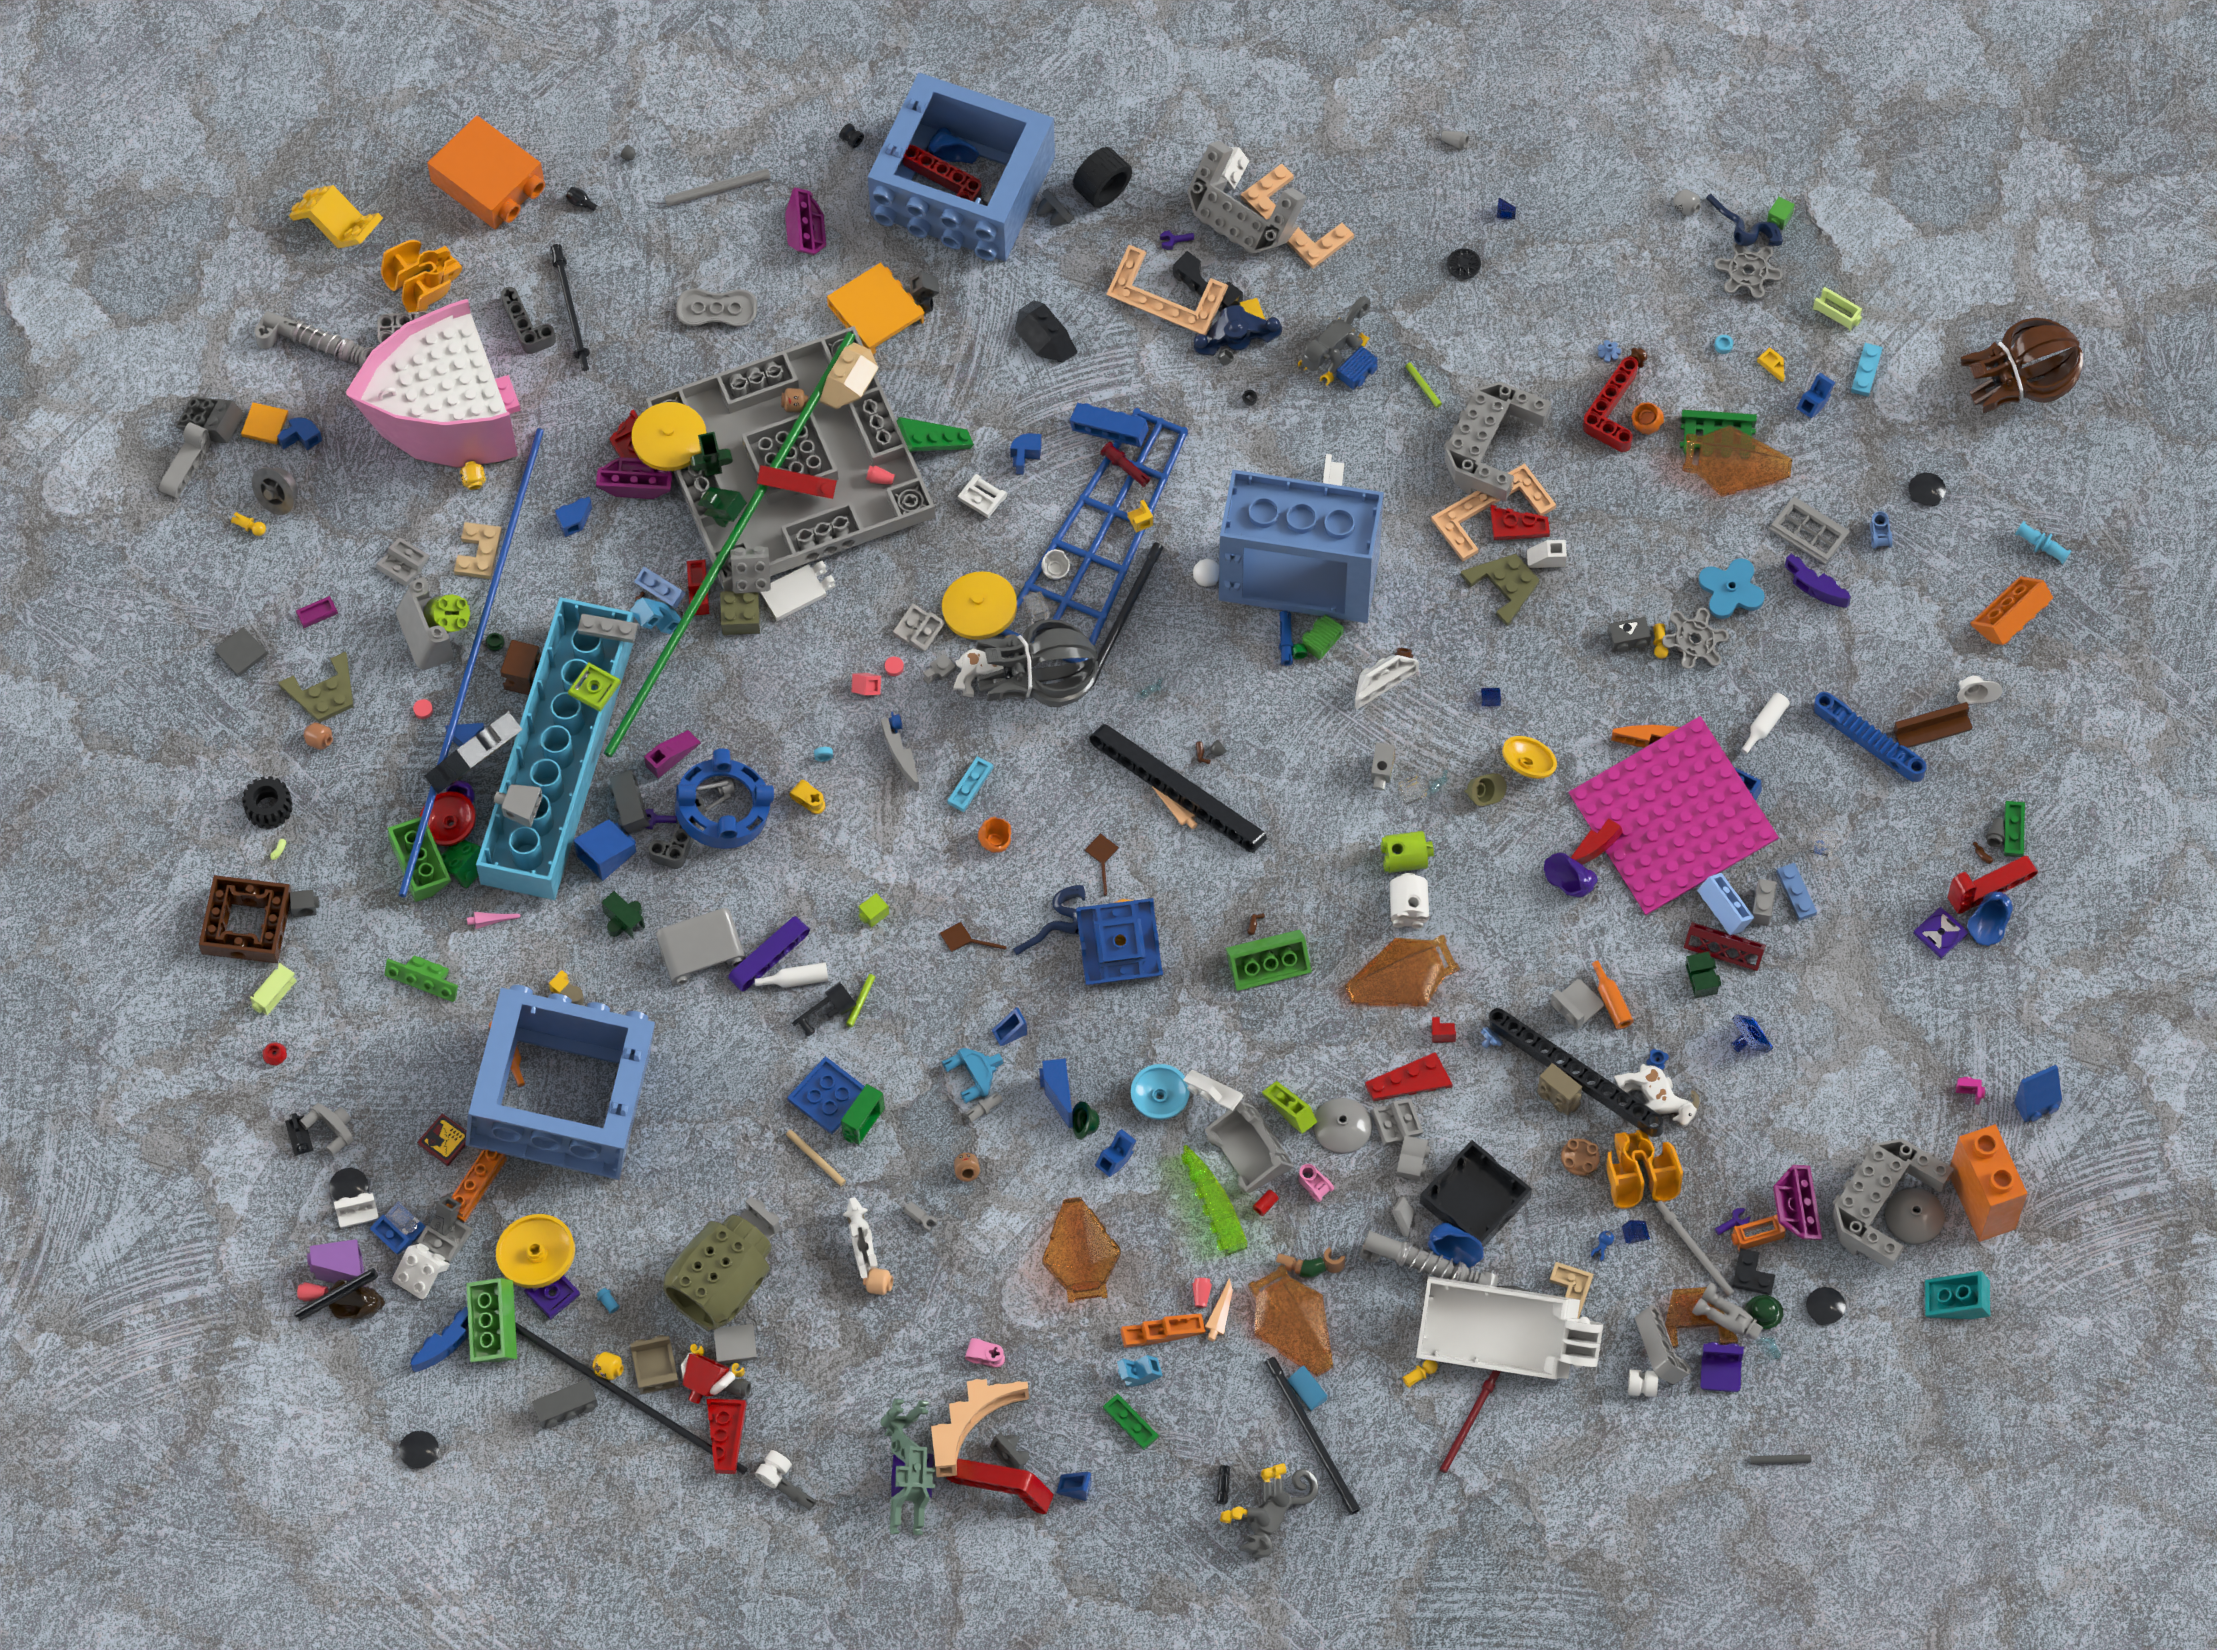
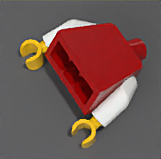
M696 1344L690 1346L691 1353H688L681 1364L683 1386L692 1390L688 1400L696 1404L700 1403L703 1395L714 1396L734 1381L735 1377H742L745 1373L744 1367L739 1371H735L739 1368L738 1363H734L732 1371H729L730 1368L703 1356V1347L700 1346L697 1350Z

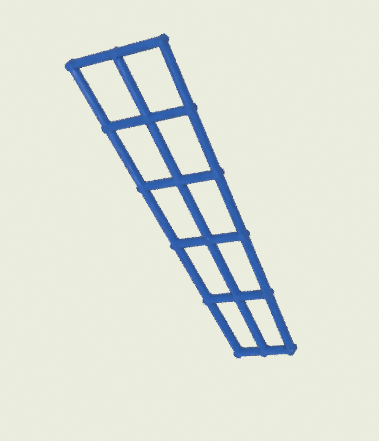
M1135 408L1131 416H1141L1148 422L1155 424L1136 462L1129 460L1146 475L1159 479L1148 504L1150 512L1153 513L1184 440L1188 435V429ZM1163 427L1178 433L1179 436L1161 473L1142 464ZM1117 441L1113 444L1116 449H1119L1122 445L1121 442ZM1106 456L1017 596V610L1029 591L1060 603L1052 618L1054 620L1061 619L1067 606L1097 618L1098 621L1089 639L1094 646L1145 532L1144 529L1135 534L1122 565L1095 555L1115 516L1130 522L1127 513L1119 510L1134 481L1130 475H1128L1112 507L1089 498L1111 462ZM1084 504L1108 513L1089 551L1061 541ZM1057 547L1084 558L1064 597L1034 585L1042 572L1041 563L1043 557L1047 552ZM1091 561L1119 572L1101 612L1071 600ZM1005 629L998 635L1007 636L1016 634V636H1019L1021 634H1018L1009 629ZM1069 658L1062 660L1069 663H1076L1089 660V658Z

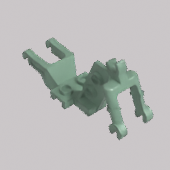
M894 1399L892 1408L886 1412V1415L880 1421L881 1426L888 1428L884 1435L892 1436L891 1452L905 1463V1466H896L895 1487H904V1489L891 1498L890 1533H900L897 1527L901 1525L902 1505L905 1501H911L914 1504L913 1533L914 1535L922 1536L923 1531H921V1528L924 1527L925 1507L930 1499L926 1488H935L933 1472H935L936 1468L927 1467V1447L917 1445L903 1433L902 1429L908 1428L913 1422L917 1421L921 1414L927 1415L929 1411L926 1409V1406L929 1405V1402L920 1400L908 1415L897 1416L904 1411L901 1408L904 1400Z

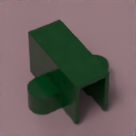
M715 432L698 435L701 454L693 455L690 458L692 469L694 471L704 470L706 477L721 474V466L733 462L731 450L718 449Z
M709 487L697 503V505L707 508V511L704 513L705 516L713 517L715 522L724 528L730 521H735L747 504L740 492Z
M613 891L601 902L603 913L611 919L607 924L610 936L617 937L624 931L633 939L632 928L639 924L643 929L645 928L644 918L641 916L642 907L638 901H632L628 904Z

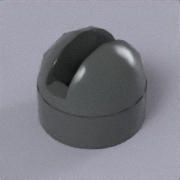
M627 144L623 148L620 157L630 161L635 158L636 152L633 147Z
M1225 348L1219 353L1218 360L1221 364L1228 365L1234 360V356L1230 350Z
M1218 739L1211 745V753L1214 756H1221L1227 752Z

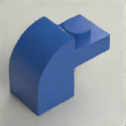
M1821 372L1817 374L1810 390L1803 394L1796 409L1810 418L1816 416L1828 402L1831 396L1830 392L1836 382Z
M301 417L290 419L288 421L290 428L282 430L277 435L279 445L283 450L298 440L306 450L322 441L321 433L315 424L309 419Z
M1022 434L1013 440L1010 446V456L1013 458V467H1016V474L1024 475L1025 459H1040L1041 434Z
M1123 1129L1119 1130L1111 1146L1101 1152L1095 1166L1108 1177H1111L1131 1158L1134 1153L1132 1149L1136 1140Z

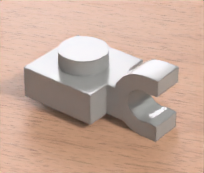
M943 654L930 663V669L923 672L925 676L923 680L927 685L937 677L943 680L956 670V665Z

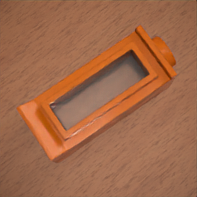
M1776 1214L1737 1227L1734 1226L1731 1239L1740 1251V1248L1749 1249L1783 1239L1786 1230L1784 1226L1779 1224L1778 1215Z

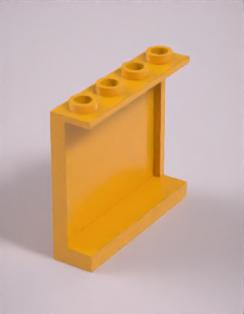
M881 262L827 296L828 307L846 328L855 326L863 346L871 349L873 355L876 353L878 345L919 320L921 324L924 323L925 313L922 307L914 303L912 295L903 290L901 282L898 279L895 280L890 269L884 267Z

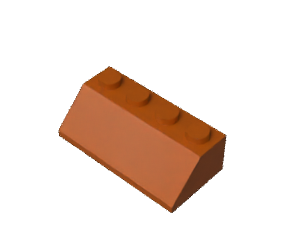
M2020 576L1970 624L1991 643L2004 645L2010 641L2012 636L2021 631L2028 621L2034 619L2036 614L2045 608L2054 597L2044 580Z

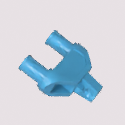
M961 1048L956 1052V1055L942 1061L946 1072L960 1065L965 1066L975 1082V1086L960 1092L965 1104L980 1096L986 1097L989 1095L993 1073L997 1071V1067L1003 1064V1059L999 1053L989 1057L968 1048Z

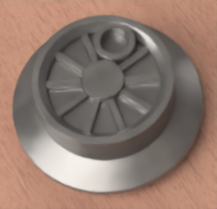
M264 467L258 469L252 477L254 495L266 510L276 515H285L293 509L295 498L298 494V487L295 479L288 471L282 468L272 469Z

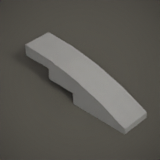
M881 719L884 738L894 762L915 790H919V780L911 748L903 749L900 733L892 734L889 719Z

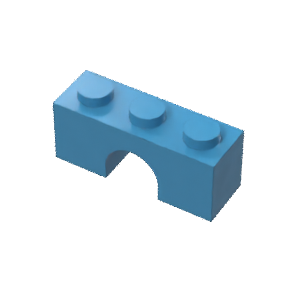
M643 597L638 599L630 609L641 627L652 629L656 625L661 632L671 634L681 620L671 605Z

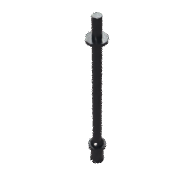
M554 244L550 247L553 256L552 264L553 267L558 269L577 348L573 355L580 360L582 371H587L589 366L586 357L590 352L588 348L583 346L564 268L567 260L563 256L561 244Z

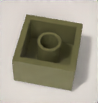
M720 591L722 634H760L758 592L734 593L733 591Z

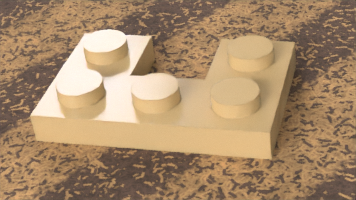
M465 522L461 540L466 543L479 544L476 557L457 555L454 574L492 579L502 527Z
M1556 1262L1549 1282L1568 1288L1565 1295L1566 1298L1580 1300L1577 1317L1579 1319L1594 1274Z

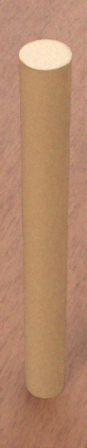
M790 1129L786 1133V1136L840 1186L846 1183V1180L795 1132Z

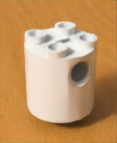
M1405 873L1390 881L1391 921L1394 927L1412 926L1414 929H1420L1423 927V923L1429 920L1428 881L1425 878L1416 876L1413 873Z

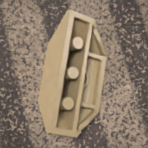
M852 343L843 349L827 376L820 403L834 409H839L841 406L862 398L878 371V366L871 349L857 343Z

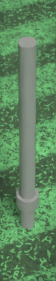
M1662 1200L1659 1201L1656 1207L1663 1214L1667 1224H1671L1728 1297L1734 1293L1733 1289L1678 1222V1217L1673 1211L1670 1212Z

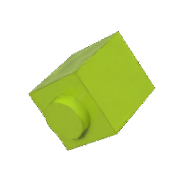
M877 893L858 906L860 920L864 924L868 923L871 928L889 915V906Z

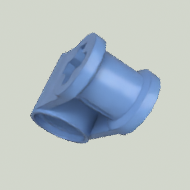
M1883 511L1875 512L1870 523L1872 548L1876 549L1879 546L1891 548L1893 541L1889 517ZM1876 521H1880L1883 524L1879 525L1876 523Z

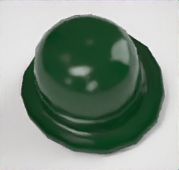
M1083 1101L1078 1102L1072 1111L1073 1131L1077 1139L1082 1140L1087 1134L1095 1133L1100 1125L1098 1113Z
M1759 1295L1752 1298L1744 1309L1753 1317V1321L1754 1319L1757 1320L1756 1323L1763 1327L1762 1330L1776 1327L1784 1317L1781 1303L1769 1295Z

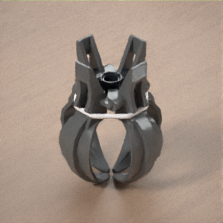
M1046 619L1033 623L1018 638L1016 634H1013L1005 639L989 638L981 639L977 642L976 649L985 652L987 664L1003 666L1001 670L977 677L980 692L989 691L987 701H997L1008 697H1017L1025 700L1026 697L1031 696L1048 707H1062L1083 698L1090 691L1096 680L1098 661L1096 659H1098V654L1095 646L1074 625L1062 620ZM1093 658L1059 666L1031 668L1039 662L1049 660ZM1005 678V680L993 682L994 679ZM1056 679H1063V680H1064V681H1061V682L1051 683V684H1042V683H1041V682L1051 681V680H1056Z

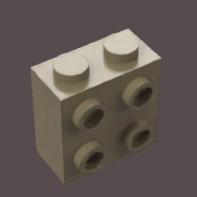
M1551 1063L1539 1076L1537 1092L1542 1099L1550 1101L1558 1112L1568 1115L1571 1111L1575 1112L1581 1105L1582 1086L1555 1064Z

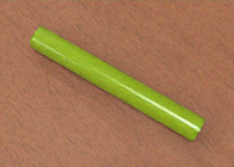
M1407 363L1405 368L1436 408L1442 405L1441 401L1412 363Z
M868 974L856 1000V1006L853 1007L846 1022L848 1027L854 1026L876 978L872 974Z

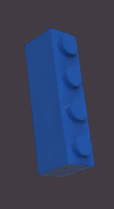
M1077 402L1070 418L1072 431L1137 447L1142 446L1149 430L1147 420L1141 416H1131L1124 412H1115L1104 407L1098 408L1088 403L1082 404Z

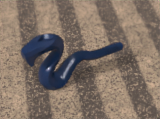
M1712 194L1706 197L1721 214L1735 223L1733 236L1738 245L1750 246L1754 244L1758 239L1759 232L1764 233L1770 239L1768 242L1769 246L1782 245L1783 238L1775 223L1758 222L1751 227L1748 233L1745 231L1744 221L1739 215L1726 209Z
M1084 886L1066 887L1056 893L1052 900L1053 908L1059 914L1072 918L1073 922H1049L1035 937L1013 948L1014 953L1018 955L1038 944L1054 930L1068 934H1079L1076 909L1064 907L1062 903L1077 897L1085 901L1086 893Z

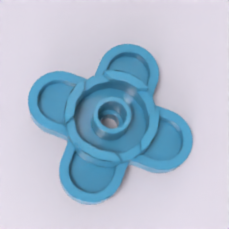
M1743 558L1735 559L1726 571L1709 566L1700 572V587L1712 594L1709 602V611L1714 617L1726 619L1738 607L1748 611H1755L1762 607L1765 595L1760 587L1750 583L1754 575V566L1749 560Z

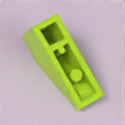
M1278 1081L1262 1091L1263 1096L1300 1133L1303 1134L1317 1123L1311 1106Z

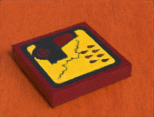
M442 1113L418 1140L417 1144L449 1166L464 1149L467 1131Z

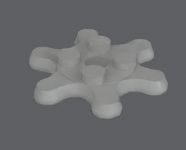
M1734 242L1733 250L1735 256L1732 259L1718 258L1715 261V267L1718 271L1726 272L1730 275V279L1724 284V290L1728 294H1733L1739 288H1747L1755 299H1761L1765 294L1762 283L1764 281L1777 282L1783 277L1780 269L1771 268L1767 264V260L1773 255V249L1770 246H1763L1758 252H1750L1746 246H1740ZM1751 268L1753 272L1747 275L1744 269Z
M1699 608L1693 619L1686 618L1678 610H1674L1670 614V621L1675 625L1677 631L1674 634L1665 635L1662 639V644L1666 648L1675 647L1678 651L1682 652L1681 665L1684 669L1693 668L1697 658L1705 659L1710 666H1718L1721 663V656L1715 651V644L1726 642L1729 634L1725 629H1712L1709 626L1710 612L1706 608ZM1690 636L1698 637L1699 643L1694 644Z

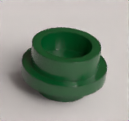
M491 633L486 638V646L489 650L499 651L504 647L505 641L502 635Z

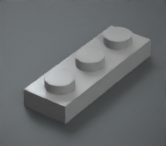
M582 614L577 631L578 634L634 643L638 623Z

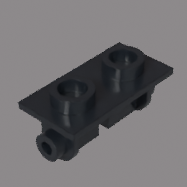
M297 1113L291 1114L289 1120L285 1121L294 1156L314 1151L308 1129L305 1130L299 1123V1120L304 1115L298 1116Z

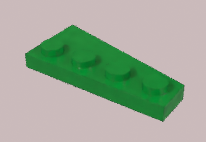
M899 417L896 421L909 452L971 449L974 445L967 429Z

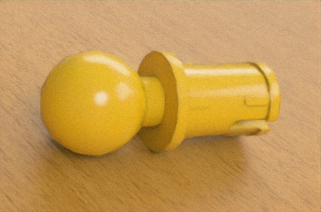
M235 512L234 516L236 517L231 519V523L245 528L247 532L251 529L252 533L256 536H262L266 532L265 524L262 522L254 523V518L252 517L247 518Z
M1658 623L1655 626L1653 625V645L1656 646L1654 654L1657 658L1664 659L1668 656L1669 649L1662 644V639L1665 636V625Z
M1426 1359L1422 1367L1417 1365L1416 1369L1403 1376V1382L1410 1388L1418 1381L1425 1380L1427 1378L1426 1374H1433L1437 1371L1438 1363Z

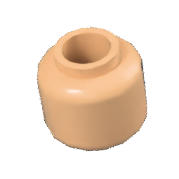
M870 1269L867 1278H863V1285L866 1286L867 1292L871 1294L885 1295L892 1289L893 1276L885 1269Z

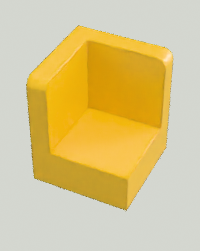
M1144 500L1140 501V508L1127 513L1136 533L1153 526V515Z

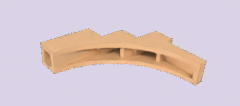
M987 1379L967 1381L969 1401H958L949 1404L951 1424L931 1426L936 1477L957 1475L959 1451L971 1429L994 1410L1013 1402L1028 1400V1382L1017 1381L1009 1384L987 1386Z

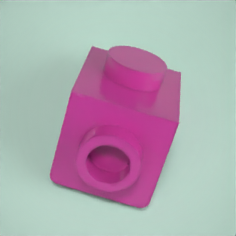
M1962 1077L1957 1080L1956 1093L1975 1094V1104L1979 1105L1981 1098L1984 1099L1985 1087H1982V1080Z

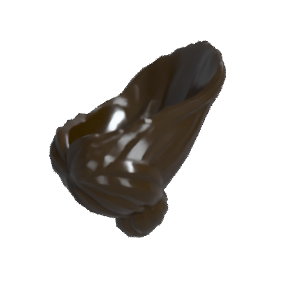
M336 1281V1283L332 1286L331 1291L345 1284L348 1281ZM362 1286L330 1304L329 1308L333 1315L339 1319H369L385 1306V1301L374 1288Z

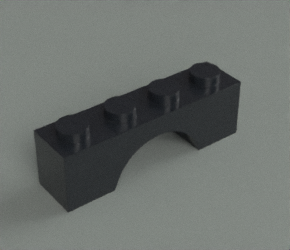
M1186 251L1173 264V276L1178 281L1184 282L1191 291H1196L1202 297L1208 282L1200 275L1201 261ZM1230 282L1225 283L1228 285V288L1218 308L1220 312L1230 306H1239L1240 302H1243V292Z

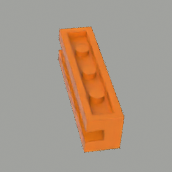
M488 1149L481 1152L451 1197L461 1203L457 1216L458 1220L466 1222L506 1162L507 1157L505 1154L497 1153V1151L492 1152ZM447 1204V1207L451 1209L454 1207L451 1204Z

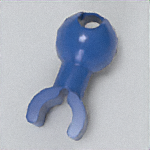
M1607 1230L1599 1234L1600 1243L1591 1252V1257H1594L1595 1253L1601 1251L1600 1262L1604 1260L1606 1247L1614 1242L1613 1233Z

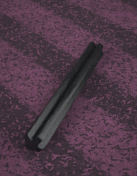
M371 1268L298 1309L294 1313L298 1321H302L375 1280L378 1277V1273L374 1268Z

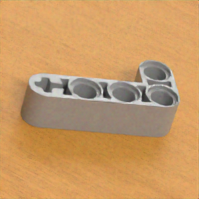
M433 311L381 315L377 321L379 345L400 329L403 324Z
M191 422L187 424L183 433L185 442L159 486L160 492L178 498L206 454L211 442L208 430Z
M1650 1305L1637 1314L1635 1320L1655 1374L1675 1385L1691 1373V1369L1685 1360L1675 1355L1661 1313L1654 1305Z

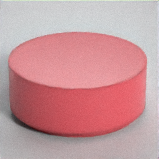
M893 656L886 660L885 671L888 675L898 676L903 672L904 664L902 659Z
M418 700L413 706L414 714L419 719H427L433 713L432 704L428 700Z

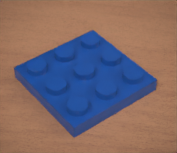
M825 1056L787 1097V1101L833 1135L841 1126V1119L865 1086Z

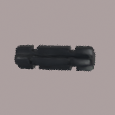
M1221 1465L1219 1468L1217 1503L1225 1505L1228 1503L1230 1466Z

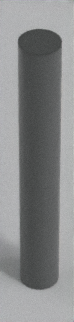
M1811 1454L1750 1456L1751 1464L1805 1463L1812 1461Z

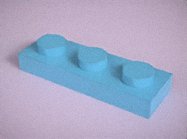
M1869 343L1864 344L1851 393L1869 397L1883 347Z
M977 756L947 800V803L965 812L993 770V764Z

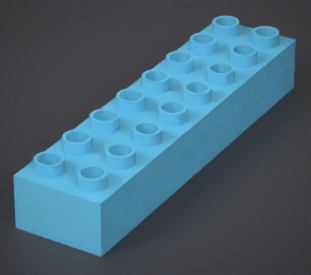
M562 597L559 598L520 722V727L523 730L516 735L499 792L507 794L509 786L512 784L541 788L543 797L531 828L505 817L502 812V805L495 803L476 863L481 885L551 900L556 899L621 684L601 712L568 695V690L588 662L619 678L622 683L633 643L578 634L579 622L582 614L635 623L633 612ZM593 685L591 689L597 690L598 686Z

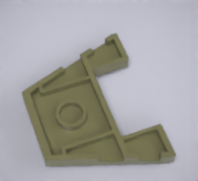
M1516 554L1465 569L1460 573V576L1470 587L1487 577L1507 598L1509 603L1496 611V615L1506 626L1510 625L1513 617L1517 615L1521 606L1539 584V578Z
M346 651L330 658L337 675L302 691L294 675L278 682L280 688L283 691L285 690L294 701H297L319 723L354 707Z

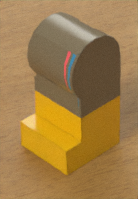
M563 970L549 982L550 991L569 997L573 1004L582 1005L584 1003L581 988L570 984L568 975Z

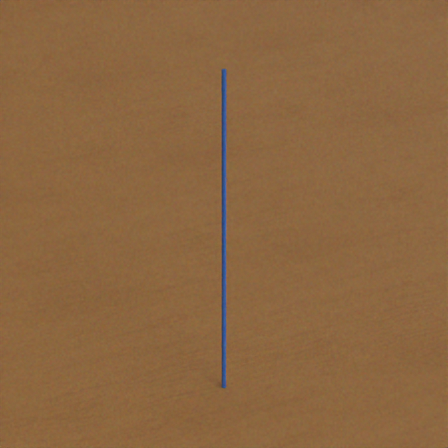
M537 428L437 765L447 758L543 436L544 430L541 428ZM432 786L428 793L398 894L403 898L406 897L437 794Z

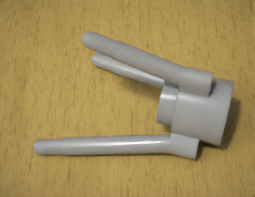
M731 778L718 782L699 784L696 788L697 791L717 788L718 794H723V797L707 806L705 811L710 810L724 800L730 799V794L735 792Z

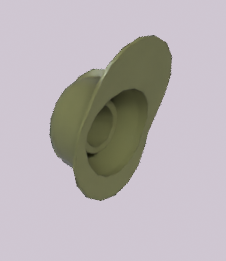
M1491 773L1471 779L1464 792L1468 794V797L1476 805L1485 806L1501 801L1506 794L1507 784L1502 775Z

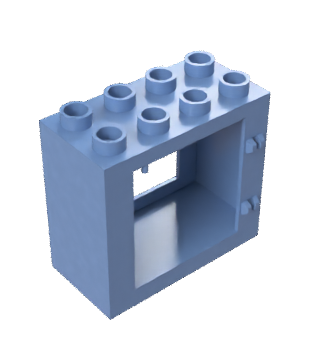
M918 72L868 175L871 216H873L876 222L884 226H892L894 223L906 227L912 235L919 238H925L927 235L941 239V242L951 249H960L962 246L974 250L975 254L981 259L993 261L997 258L1006 261L1055 158L1054 118ZM945 127L952 135L973 145L979 152L980 157L1007 166L988 206L979 204L981 201L979 197L973 202L912 181L916 172L907 168L902 163V158L908 146L914 145L927 151L932 136L936 134L938 129Z
M1232 469L1220 532L1219 601L1324 616L1326 614L1331 618L1368 623L1380 557L1384 492Z
M512 985L510 989L501 987L468 1113L465 1146L483 1150L488 1149L492 1152L497 1151V1153L620 1180L650 1057L655 1022L648 1021V1016L638 1011H628L625 1015L610 1012L608 1006L598 1002H590L586 1007L573 1004L572 1000L563 994L554 993L546 998L533 995V991L523 985ZM517 1041L618 1063L619 1068L604 1128L502 1106Z

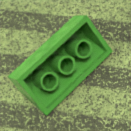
M421 817L388 828V839L403 875L407 868ZM428 824L409 885L415 902L434 896L451 882Z
M1300 929L1225 948L1229 968L1237 991L1312 972L1305 936Z
M496 1278L466 1283L470 1362L517 1360L513 1280Z

